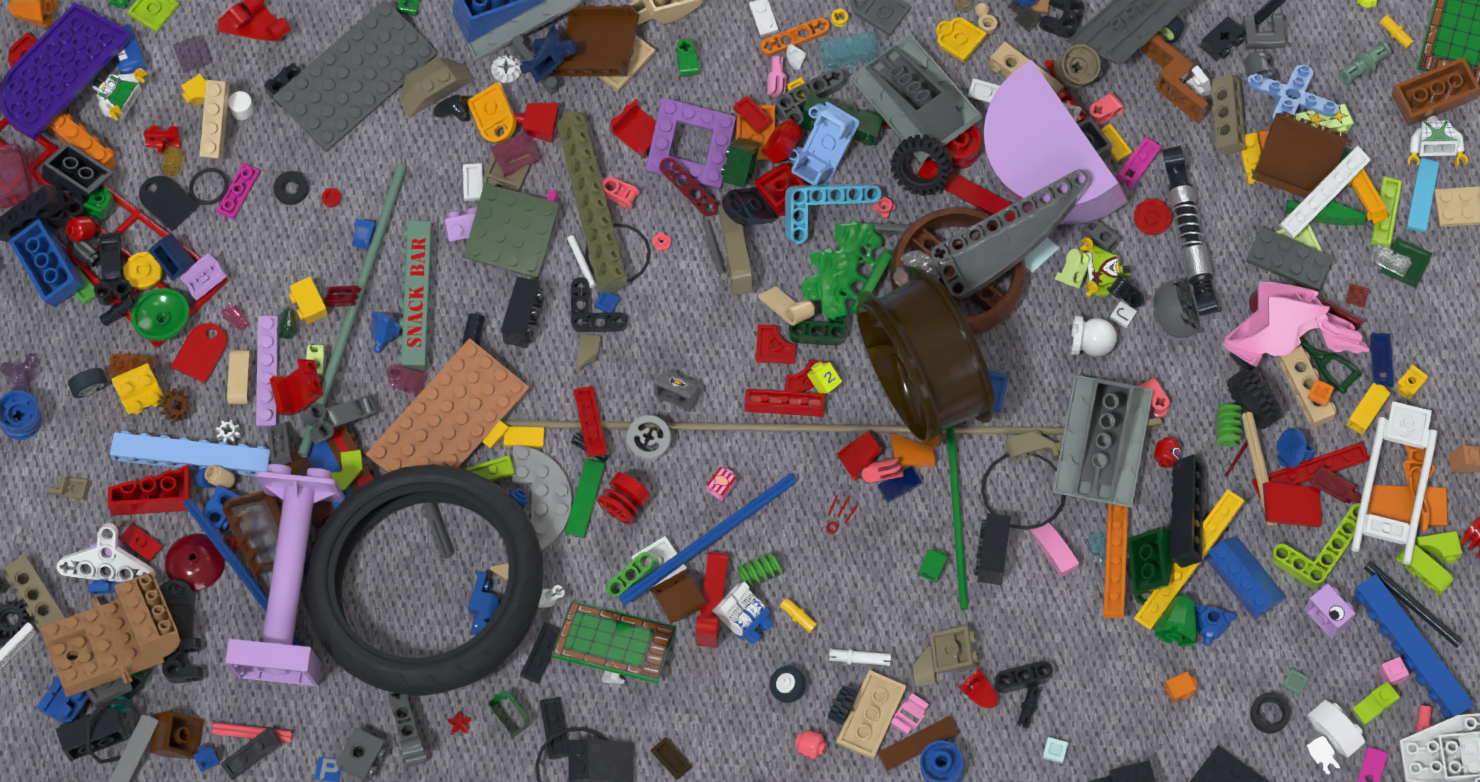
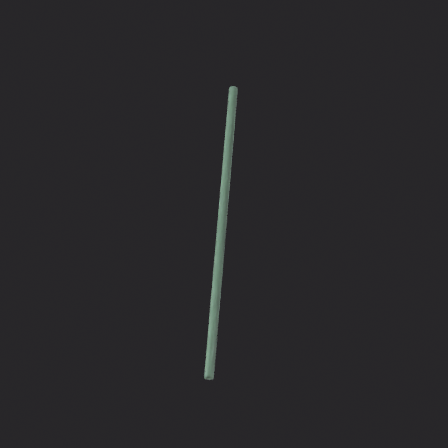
M398 164L356 283V286L361 288L360 293H357L359 297L354 299L356 302L355 306H349L321 385L323 396L315 402L322 404L324 407L406 171V166L403 164ZM310 425L306 428L298 455L301 457L308 456L313 442L309 435L313 428Z

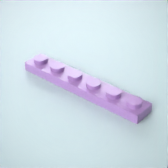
M258 316L257 428L277 425V407L269 379L277 376L278 316Z

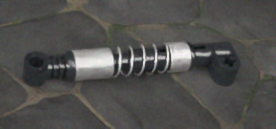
M1180 145L1162 149L1170 182V201L1173 211L1177 213L1175 220L1178 221L1179 226H1177V229L1181 233L1179 238L1186 241L1181 245L1182 248H1186L1182 254L1189 283L1193 286L1199 316L1218 312V307L1212 285L1213 272L1206 244L1202 242L1204 235L1200 233L1202 226L1198 224L1200 217L1196 215L1198 212V208L1195 206L1197 202L1192 184L1188 181L1182 148ZM1199 234L1202 235V240H1201V241H1199V238H1198V235H1199Z

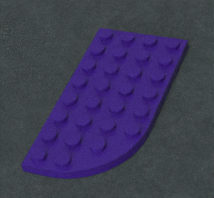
M74 2L12 66L4 77L0 87V107L8 123L15 130L36 140L133 38L132 32Z

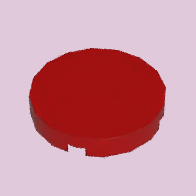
M1148 198L1136 206L1133 219L1136 227L1141 232L1148 235H1158L1164 233L1169 228L1172 221V212L1164 201Z

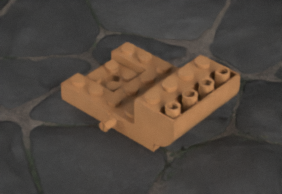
M153 572L114 585L116 601L101 605L97 596H95V600L92 597L90 599L93 605L92 609L40 627L42 638L66 697L119 678H123V682L126 684L128 679L130 683L132 681L130 674L164 663L163 657L176 650L180 643L178 630ZM72 655L78 656L75 660H68Z

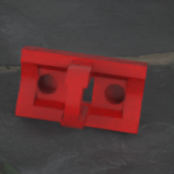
M151 125L149 130H144L146 148H157V154H164L165 148L180 149L181 143L178 127L170 126L167 131H161L160 127Z

